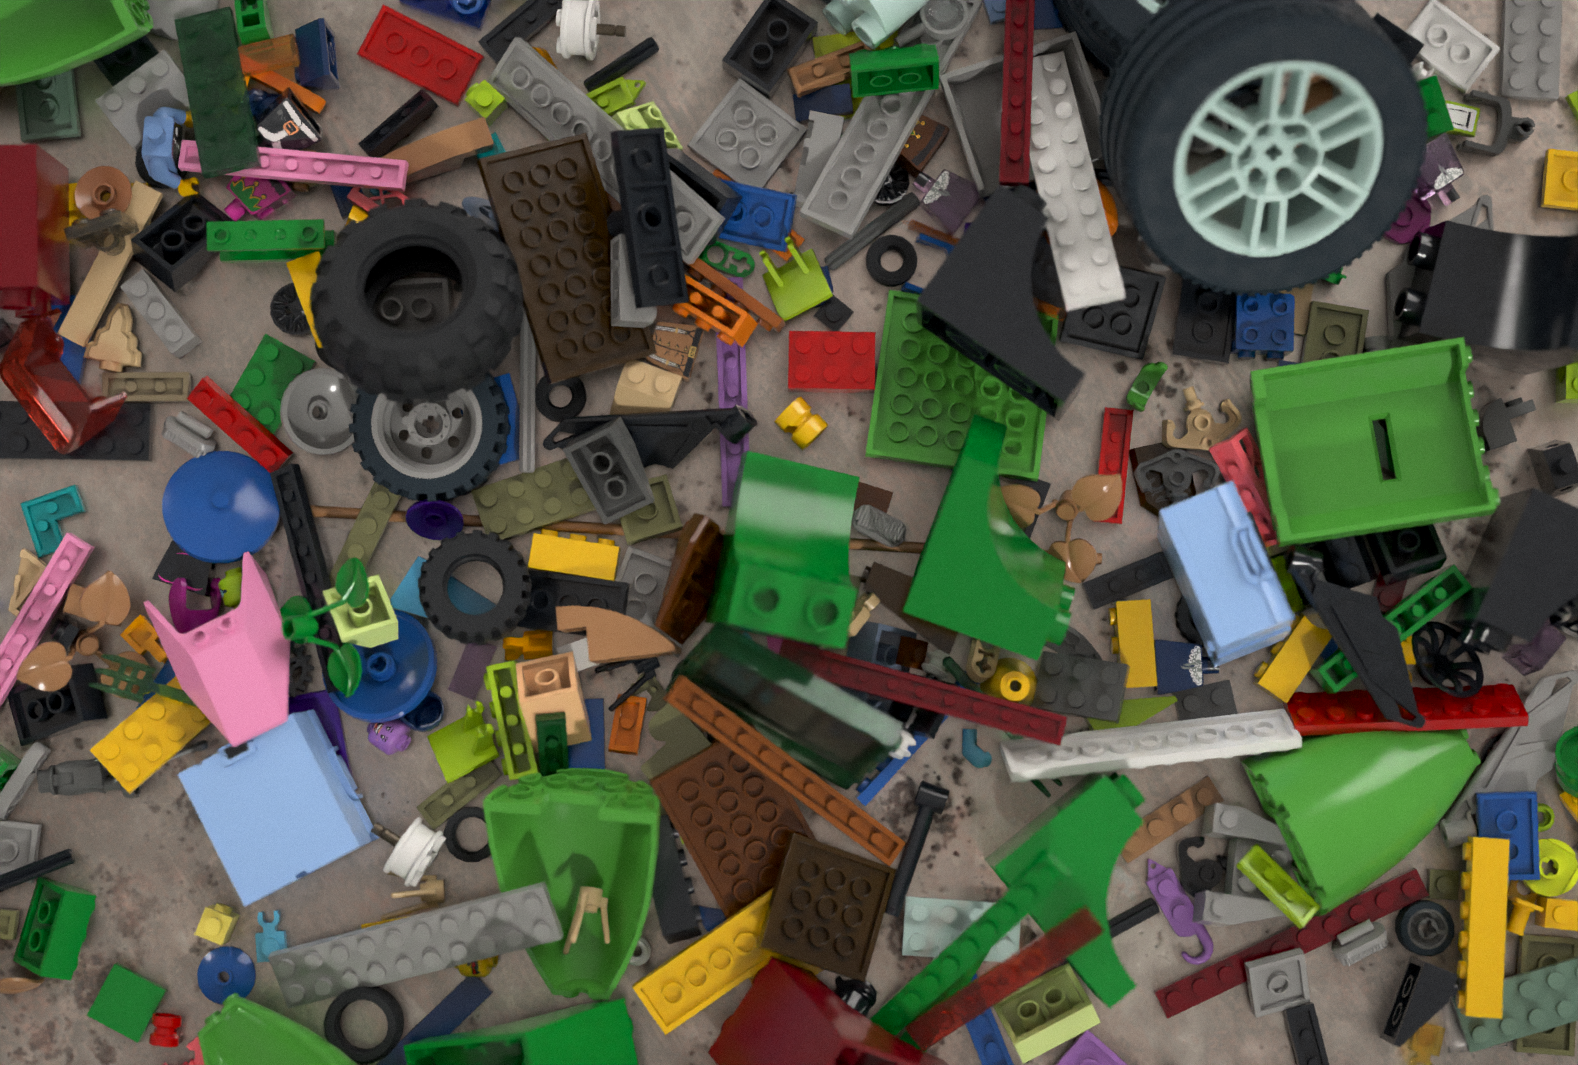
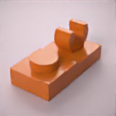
M630 696L615 709L608 748L609 752L638 756L647 698Z

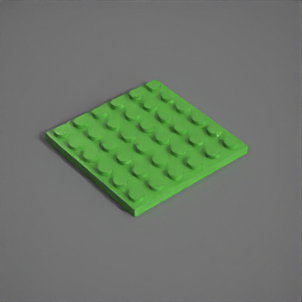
M889 290L865 457L953 469L974 414L1007 425L998 464L999 476L1037 482L1039 479L1047 413L917 324L916 300L920 294ZM1036 311L1044 331L1055 346L1058 320L1053 318L1052 314L1049 316V314H1044V312Z

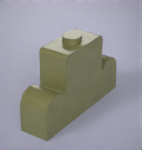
M667 703L651 718L648 726L651 736L658 741H665L666 744L641 766V771L650 780L712 745V743L708 741L707 737L692 720Z

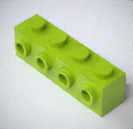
M518 660L486 666L487 673L483 674L486 689L491 690L493 701L489 702L492 718H497L499 730H495L498 747H503L505 758L501 759L504 775L509 776V781L529 774L540 773L538 754L534 752L519 704L516 672Z

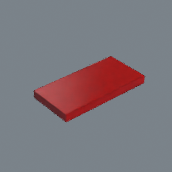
M384 4L357 52L359 57L456 107H459L484 60V55Z

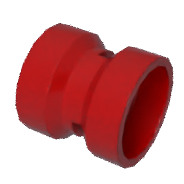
M154 1013L152 1024L157 1028H154V1031L150 1034L149 1044L159 1047H178L180 1037L175 1029L182 1025L183 1017L170 1013Z

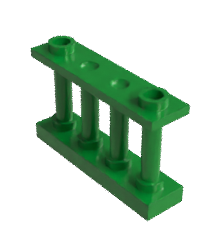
M324 219L207 222V251H220V261L222 263L292 261L319 251L322 257L328 245L334 246L336 244V232L334 230H325Z

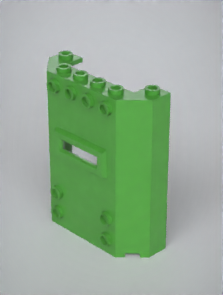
M1464 337L1250 371L1249 381L1253 396L1252 411L1273 529L1276 530L1278 547L1493 515L1496 511V506L1500 505L1498 489L1492 488L1488 466H1483L1481 455L1485 454L1483 438L1477 437L1476 426H1479V415L1477 409H1472L1470 398H1474V389L1472 382L1467 381L1465 374L1469 363H1472V352L1469 345L1465 346ZM1385 419L1396 479L1383 480L1372 421Z

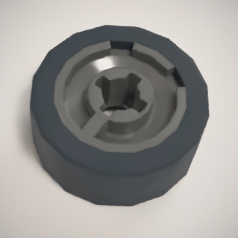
M1418 900L1403 907L1395 920V932L1399 942L1406 950L1420 956H1435L1442 953L1450 946L1454 937L1455 924L1451 914L1442 905L1433 901ZM1428 923L1429 931L1423 933L1419 926Z

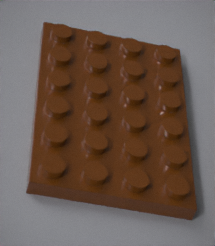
M752 722L748 724V725L751 726L753 729H755V727H754V725L752 724ZM720 741L713 743L649 780L726 919L774 887L789 833H796L817 841L793 796Z

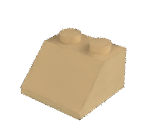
M638 360L625 363L609 415L672 411L682 386V376Z

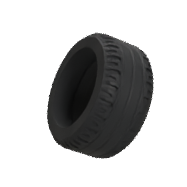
M378 986L371 988L355 987L338 995L328 1007L324 1018V1035L329 1043L343 1051L357 1065L372 1064L386 1057L399 1043L404 1028L403 1012L395 997L385 989ZM357 1000H367L375 1003L382 1009L387 1019L388 1030L386 1037L378 1046L371 1049H362L352 1045L345 1038L341 1029V1016L344 1009L350 1003Z

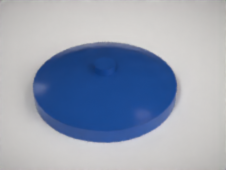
M213 451L208 452L204 456L201 455L199 458L194 457L172 475L162 499L163 518L172 540L188 555L209 563L225 564L243 560V554L248 551L251 555H254L272 538L280 519V510L270 473L256 460L237 452Z
M393 609L398 620L397 640L371 648L352 644L358 651L362 664V673L358 687L348 698H345L341 691L328 693L331 700L347 715L357 720L371 723L395 720L416 708L430 691L437 671L436 647L425 627L405 612ZM323 677L324 686H325V689H326V691H327L326 684H325V680H324V677Z

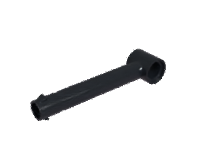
M923 780L921 781L913 804L919 808L900 859L884 913L899 917L935 813L942 814L950 790Z

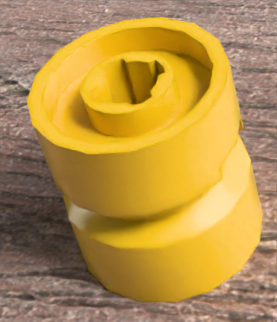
M800 396L774 422L784 433H791V440L803 451L829 425L818 413L812 414V407Z

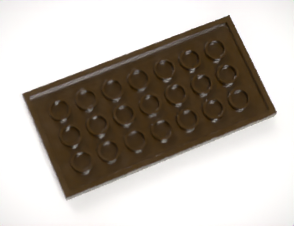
M587 133L478 159L476 162L501 240L510 248L517 263L524 293L522 305L548 385L656 354V348L648 326L645 328L611 326V240L614 237L608 231L607 219L612 211Z

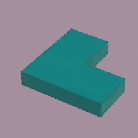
M72 485L20 503L38 558L54 554L63 540L64 534L60 521L86 513L78 485Z

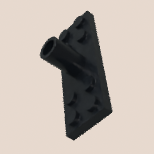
M664 128L610 132L621 209L610 213L607 219V228L614 238L619 234H625L635 307L639 309L687 303L689 299Z

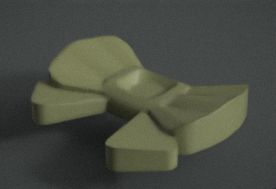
M643 673L638 677L637 681L644 676ZM654 677L631 695L635 696L647 690L652 697L647 711H658L667 704L663 698L668 691L664 690L656 680V677Z

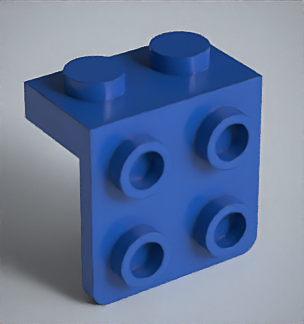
M1243 293L1242 296L1237 295L1235 339L1232 341L1230 354H1238V359H1255V355H1267V360H1283L1284 356L1294 351V296L1283 293L1275 295L1268 293L1266 296H1261L1260 294L1248 296L1246 293Z

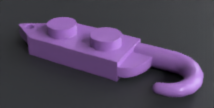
M1148 858L1147 881L1145 883L1172 930L1181 937H1191L1196 934L1203 946L1201 955L1192 957L1184 951L1181 953L1182 957L1190 964L1199 965L1205 963L1213 953L1214 945L1211 936L1204 924L1192 922L1194 906L1170 867L1165 868ZM1152 863L1155 864V867L1153 869H1151L1150 867Z

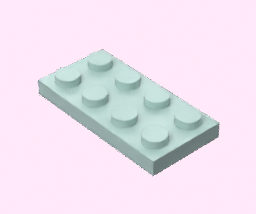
M905 896L902 955L936 957L994 902ZM1021 921L991 948L984 961L1018 963Z

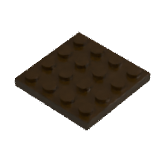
M789 833L756 947L860 982H865L897 869L796 833Z

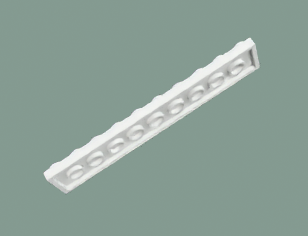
M1064 51L1033 57L1030 163L1038 195L1047 203L1042 213L1049 218L1047 233L1066 311L1125 299V291Z
M1284 708L1063 734L1060 747L1030 738L1000 741V753L1012 782H1029L1034 779L1043 778L1057 779L1060 776L1068 775L1083 776L1094 772H1115L1119 769L1127 768L1142 769L1153 765H1174L1178 762L1187 761L1201 762L1212 758L1227 759L1238 755H1259L1263 752H1286L1291 749L1302 748V737L1298 730L1294 729L1291 719Z

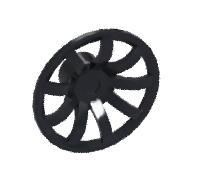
M1428 621L1413 633L1411 640L1412 651L1418 664V672L1421 678L1427 684L1436 686L1454 697L1468 698L1475 695L1482 688L1484 682L1483 668L1477 653L1461 645L1448 655L1447 651L1452 637L1457 639L1459 632L1444 623ZM1435 629L1441 630L1444 633V638L1440 647L1438 634L1436 633ZM1423 631L1428 632L1430 635L1431 644L1424 637H1420ZM1418 644L1425 647L1427 656L1420 657ZM1466 651L1468 652L1473 661L1457 663L1453 662V660L1458 658ZM1461 670H1473V671H1475V672H1476V680H1474L1470 675H1468V674H1466V673H1463V672H1460V671H1461ZM1459 679L1466 681L1471 689L1463 691V686ZM1450 680L1454 684L1455 690L1446 687L1442 682Z

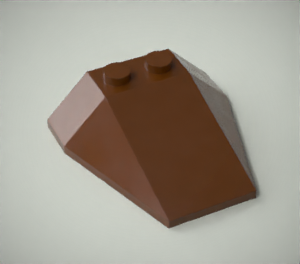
M694 513L691 519L683 526L655 623L657 628L681 645L684 644L706 618L724 537L719 532L721 527L710 517Z

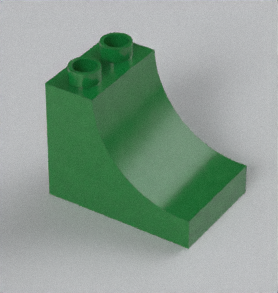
M974 414L918 559L903 612L1038 661L1046 641L1061 645L1072 616L1069 608L1074 597L1075 588L1063 584L1066 562L1053 557L1030 540L1015 522L1005 503L999 481L998 464L1007 425Z
M743 452L705 623L781 640L786 639L813 647L845 649L857 589L852 585L849 573V542L854 503L860 477L756 452Z
M1094 772L1084 777L985 860L1008 889L1049 851L1072 872L1029 915L1054 946L1060 950L1092 993L1110 1009L1137 987L1120 962L1114 948L1107 918V898L1112 872L1117 859L1128 840L1144 823L1135 809L1146 800L1125 774L1122 773L1119 776L1116 772H1113L1107 777V775Z
M625 998L582 1003L515 1022L461 1033L428 1037L403 1045L407 1065H638L632 1037L633 1022L627 1013Z

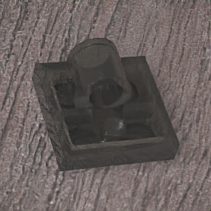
M115 208L104 210L99 213V217L90 220L89 218L75 220L71 223L72 226L64 228L68 241L85 250L96 247L110 256L122 253L126 246L125 236L139 232L136 220ZM113 234V243L109 247H105V238Z

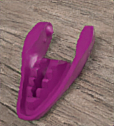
M177 578L173 582L169 592V608L175 630L178 633H187L218 618L222 598L218 586L220 578L212 579L210 584L211 609L207 610L188 609L186 607L188 584L185 578Z

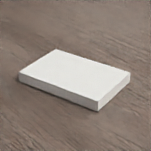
M1429 0L1406 30V32L1425 44L1415 58L1420 62L1423 61L1424 65L1428 68H1434L1436 74L1463 94L1469 90L1500 50L1499 46L1438 0Z

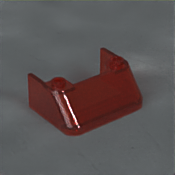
M56 308L20 322L0 363V377L59 453L65 455L77 450L112 423L128 395L123 391L109 398L100 395L91 400L60 360L63 354L64 341L53 329L61 314V310Z

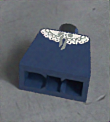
M1154 640L1157 686H1153L1154 695H1163L1204 686L1203 674L1219 673V666L1214 668L1209 657H1202L1201 645Z

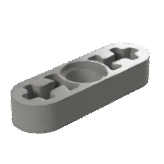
M36 741L29 748L0 793V818L2 820L7 819L14 811L51 752L50 748L39 741Z

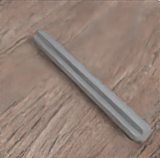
M523 308L524 315L520 328L519 471L521 473H533L535 471L536 346Z

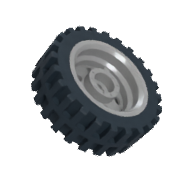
M488 371L484 374L485 380L468 392L463 388L449 394V400L429 403L427 399H414L413 409L410 412H406L403 409L404 403L389 401L382 393L378 396L375 394L371 395L357 387L355 393H358L356 403H351L350 412L353 413V424H349V433L354 435L355 443L352 444L353 450L359 454L362 460L360 462L361 466L372 474V479L395 495L415 501L427 499L428 502L437 500L447 501L467 495L478 485H483L492 471L497 470L500 465L498 462L502 454L506 453L508 447L506 441L508 434L511 432V426L508 425L510 411L509 406L505 403L503 397L505 394L502 388L497 385L494 376ZM455 408L463 410V416L460 419H456L452 415ZM432 417H434L436 422H439L438 429L434 428L433 433H431V428L426 427L427 421H432ZM404 429L409 432V438L406 441H402L399 437L400 431ZM452 436H456L460 441L459 445L455 448L451 447L448 443L449 438ZM425 447H429L432 450L431 458L426 459L423 457L422 450Z

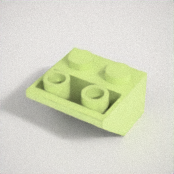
M654 101L617 112L612 117L625 130L664 128L667 149H683Z

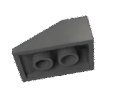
M621 417L615 418L572 439L563 449L604 525L655 501L635 442Z

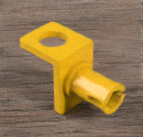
M1511 880L1507 890V900L1511 901V904L1514 906L1506 930L1523 936L1530 912H1534V910L1542 912L1544 908L1535 905L1537 894L1533 892L1527 895L1520 894L1517 890L1519 880Z

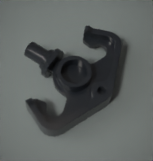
M1205 836L1185 837L1180 839L1176 845L1180 884L1194 899L1195 893L1211 891L1213 887L1219 884L1222 879V872L1226 874L1228 856L1221 857V855H1217V862L1212 859L1195 862L1187 854L1188 848L1191 846L1196 848L1203 846Z

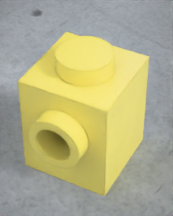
M222 903L207 906L194 935L216 944L224 945L230 941L240 915L232 912L233 908Z

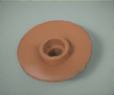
M99 166L90 169L79 179L75 188V202L79 211L85 217L95 222H110L119 218L128 209L132 200V187L129 179L120 170L110 166ZM111 193L109 200L103 201V196Z

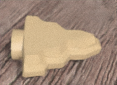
M117 303L108 315L106 326L97 330L94 341L87 343L83 357L100 362V370L118 373L123 372L124 366L141 367L142 352L137 349L138 338L132 332L133 316L128 304Z

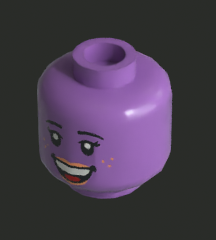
M395 719L382 723L370 722L367 727L369 742L387 755H392L397 751L403 752L411 742V737H409L410 728L401 720Z

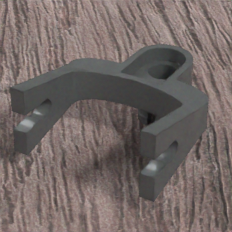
M1472 90L1469 94L1463 95V101L1495 106L1498 114L1496 137L1491 146L1465 140L1462 144L1456 145L1455 151L1496 156L1504 151L1507 142L1520 143L1528 139L1535 130L1532 129L1535 127V123L1528 117H1512L1511 103L1507 98Z

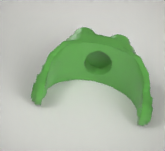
M1163 362L1148 363L1143 366L1126 396L1127 403L1139 412L1144 411L1151 393L1168 369V366Z

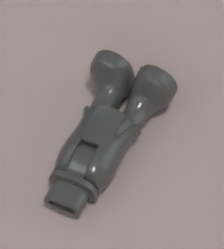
M97 758L65 761L57 765H51L49 769L38 770L37 772L40 793L51 792L52 795L74 796L90 792L106 793L109 790H120L126 798L132 799L138 798L141 792L140 785L134 792L129 794L113 776L108 775V770Z

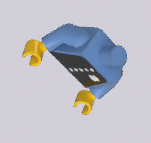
M160 107L153 113V117L146 116L144 119L141 153L148 174L157 182L173 189L177 188L181 196L186 197L198 194L197 191L193 190L192 186L198 185L199 180L195 177L181 180L178 162L182 144V124L184 123L188 128L204 127L203 124L198 123L197 116L205 115V113L201 110L185 112L181 109Z

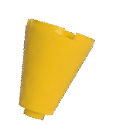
M1002 658L997 662L994 675L985 682L980 683V689L982 694L1030 707L1036 692L1037 678L1034 671L1025 662L1016 658ZM1013 680L1017 683L1016 692L1010 689V683Z

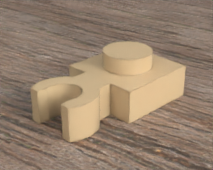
M873 592L869 596L863 593L857 599L856 605L853 608L848 636H855L871 616L869 612L879 604L880 599Z

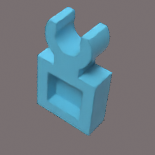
M280 910L274 911L273 922L265 920L264 911L258 913L257 920L259 925L263 927V932L255 933L257 963L270 962L268 957L271 952L287 948L286 930L277 929V925L281 921Z

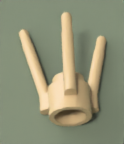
M390 871V872L388 873V875H393V876L399 877L398 875H396V874L393 873L392 871ZM423 875L420 881L426 883L420 884V890L392 892L391 898L421 897V901L427 902L380 916V919L386 920L422 909L438 907V903H445L444 880H437V875Z
M580 886L576 910L563 949L564 954H568L571 944L576 942L584 912L597 913V908L601 910L604 942L606 944L610 943L607 913L608 898L602 897V889Z

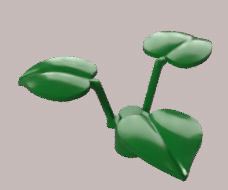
M358 557L348 559L337 574L335 587L338 594L342 596L339 601L312 611L306 598L297 595L291 597L280 609L283 618L281 631L285 639L292 640L297 644L315 643L332 648L335 651L331 653L328 660V674L334 686L345 695V698L350 697L355 692L360 682L362 664L359 653L350 643H345L340 648L336 643L314 638L313 635L318 630V623L314 616L342 606L346 602L353 608L360 607L365 603L369 594V581L363 564Z

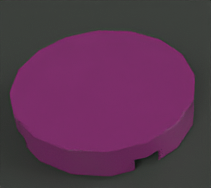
M1416 189L1412 190L1413 196L1411 200H1407L1405 203L1407 206L1405 210L1400 211L1398 214L1399 219L1397 222L1393 221L1389 232L1385 231L1382 235L1389 242L1399 245L1410 244L1413 236L1418 231L1424 233V230L1430 227L1431 205L1426 197Z

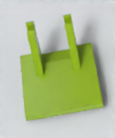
M790 236L784 238L795 259L779 268L776 267L765 249L759 252L763 258V263L769 270L762 274V277L776 310L784 322L833 296L814 250L811 248L801 253Z
M480 701L475 702L477 707L474 709L468 705L464 717L427 736L448 784L500 757L492 738L495 730L491 724H485L482 716L484 706Z

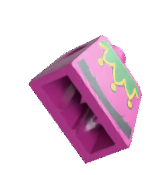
M233 176L226 188L234 195L235 199L223 210L234 221L240 219L247 211L259 221L294 199L297 195L283 180Z

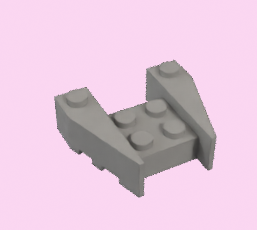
M1218 803L1206 806L1202 836L1230 840L1224 894L1211 891L1195 893L1192 922L1223 927L1285 916L1235 866L1249 849L1257 843L1290 876L1292 856L1278 826L1242 807Z

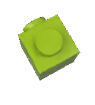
M485 79L480 84H473L466 93L467 98L465 102L469 109L479 118L485 117L489 127L509 107L506 99Z

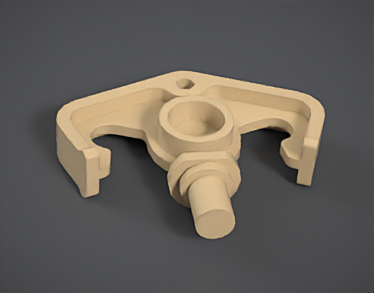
M1194 386L1182 389L1187 402L1185 404L1186 407L1183 408L1184 412L1190 410L1186 419L1187 433L1182 438L1176 439L1173 436V431L1176 428L1174 422L1169 419L1163 420L1162 443L1170 449L1208 451L1211 446L1224 440L1240 425L1242 420L1241 414L1230 399H1225L1220 403L1221 412L1228 415L1227 423H1215L1212 415L1207 410L1201 409V406L1205 405V403L1197 399Z

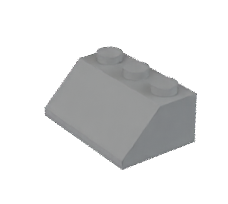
M162 50L95 100L110 122L136 152L142 145L144 119L146 116L153 117V113L160 107H171L186 112L195 111L204 104L202 96L165 50Z

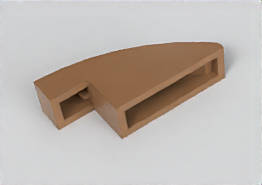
M485 117L424 137L381 158L406 160L409 164L407 184L459 169L464 158L491 151L494 143Z
M585 606L556 607L557 628L559 631L568 633L586 630L589 662L601 664L682 654L681 648L658 630L618 612Z

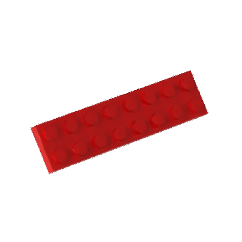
M1505 683L1482 685L1478 693L1468 698L1454 697L1438 687H1412L1417 710L1425 718V725L1422 728H1414L1387 720L1367 690L1355 689L1352 691H1339L1333 694H1327L1325 691L1316 693L1295 692L1287 703H1283L1294 729H1297L1301 736L1373 731L1528 726L1529 715L1514 685ZM1470 685L1463 686V691L1471 689ZM1446 686L1450 689L1455 690V687ZM1397 704L1401 718L1412 721L1414 716Z

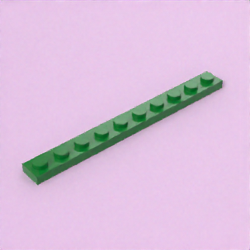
M1049 851L873 1014L869 1020L896 1036L1059 887L1072 872Z

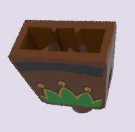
M921 115L896 161L916 179L945 142L950 128Z

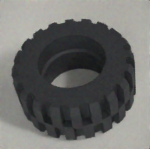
M473 530V533L466 534L464 531L457 532L455 537L451 539L446 537L441 540V545L436 549L433 547L428 553L429 558L421 566V577L418 578L420 603L432 625L447 638L458 640L460 643L467 645L469 643L485 645L486 642L492 640L496 642L503 639L502 636L506 633L514 631L517 628L518 622L522 621L526 615V609L531 601L532 586L524 558L513 547V544L508 540H502L495 533L485 534L482 533V530ZM472 561H481L493 566L500 574L503 582L502 596L497 605L490 611L479 615L466 614L458 610L448 596V581L452 573L459 566Z

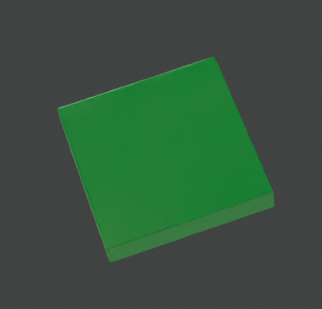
M117 962L114 963L87 1016L138 1043L145 1034L152 1021L153 1014L156 1013L168 989Z

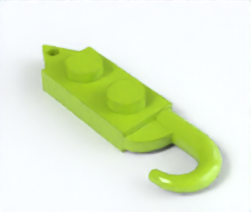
M622 76L585 95L611 117L617 112L635 105V100L645 87L646 82L644 80H629Z

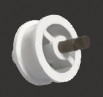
M563 0L562 9L557 10L556 26L560 27V36L557 38L556 51L557 54H562L563 58L569 59L571 55L586 56L587 60L593 61L597 53L599 35L626 37L625 25L615 26L613 24L600 23L599 0Z
M420 817L416 818L402 837L376 822L371 832L394 846L383 872L388 874L392 871L405 880V886L409 887L411 885L415 888L423 877L427 866L430 867L439 854L438 851L446 840V837L443 836L444 832L439 830L435 833L422 824L423 819Z

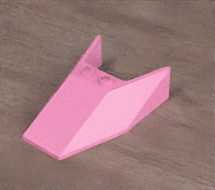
M249 551L243 554L240 605L236 609L187 633L180 634L149 600L143 602L181 688L233 747L288 721L290 640L285 639L282 634L281 623L283 618L268 576Z

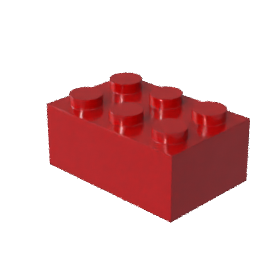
M789 331L788 392L874 394L876 332Z

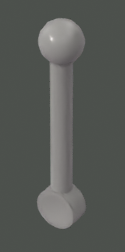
M202 740L194 746L181 750L170 760L194 751H203L208 745L205 740Z

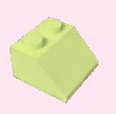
M379 574L368 577L369 594L362 606L353 608L346 602L342 606L329 610L342 642L371 648L398 639V620ZM336 587L323 591L327 605L339 601L342 597L336 591Z

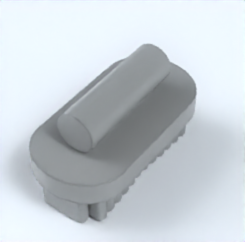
M181 411L177 417L168 416L163 424L162 437L170 442L172 441L173 444L175 443V445H178L194 457L196 456V458L212 452L217 445V442L210 437L213 429L184 411Z
M862 505L854 512L852 518L854 529L869 538L891 548L899 546L905 539L906 526L899 519L871 505Z
M1368 919L1336 935L1337 940L1333 942L1331 949L1334 956L1339 959L1343 966H1346V964L1351 966V964L1357 963V961L1373 954V952L1376 953L1380 949L1386 948L1389 944L1386 938L1387 932L1383 924L1371 922Z

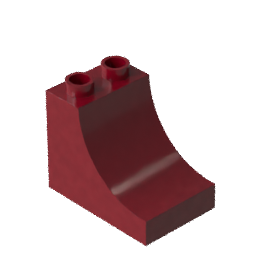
M37 144L0 145V309L15 311V317L20 319H49L52 317L51 305H70L69 169Z
M771 957L766 966L757 972L753 979L752 987L734 1014L724 1021L721 1033L708 1051V1054L717 1065H948L943 1059L902 1041L870 1021L831 991L812 971Z

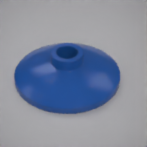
M223 946L210 951L202 959L197 972V980L202 993L209 1000L223 1005V1001L234 993L243 998L249 995L255 984L256 970L252 959L246 952L236 947ZM222 971L227 972L229 975L227 982H223L220 979Z

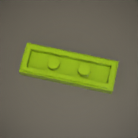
M1257 843L1235 865L1299 929L1304 927L1321 907Z

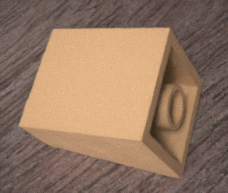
M573 651L516 663L519 704L534 752H538L535 715L565 712L568 745L592 741L590 720Z

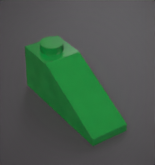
M234 0L238 35L247 56L276 51L267 0Z

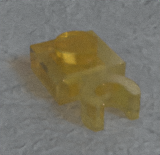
M1426 1023L1410 1038L1408 1049L1416 1051V1053L1410 1058L1408 1065H1417L1419 1062H1423L1424 1065H1432L1430 1061L1431 1055L1438 1057L1440 1055L1445 1033L1444 1027Z

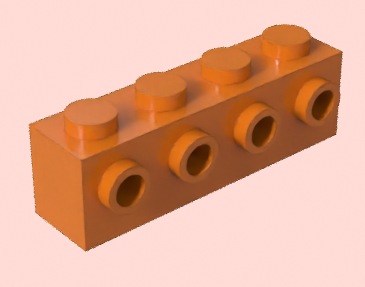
M685 275L689 302L673 304L672 310L683 318H686L688 315L695 318L694 323L706 332L713 329L718 333L716 337L725 344L731 346L734 342L743 348L758 323L748 312Z

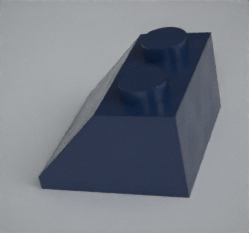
M318 18L295 29L296 39H292V50L294 56H298L299 66L294 68L296 83L311 92L340 89L334 32L326 20Z

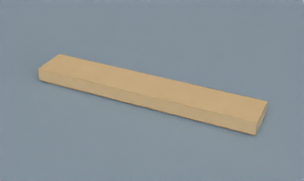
M135 180L132 186V200L128 209L114 221L57 334L86 348L133 256L131 239L148 226L164 194Z

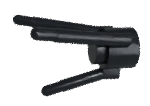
M657 657L611 662L595 668V672L600 673L632 663L638 675L644 674L608 708L610 712L627 700L644 683L656 677L654 670L660 667Z

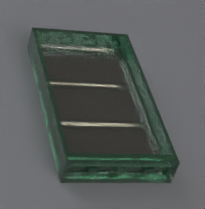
M719 621L710 628L675 668L665 690L668 692L680 675L684 676L745 723L749 724L752 722L757 732L804 767L845 790H848L854 783L859 784L867 772L869 774L872 773L877 763H883L891 751L896 752L903 740L900 733L904 724Z

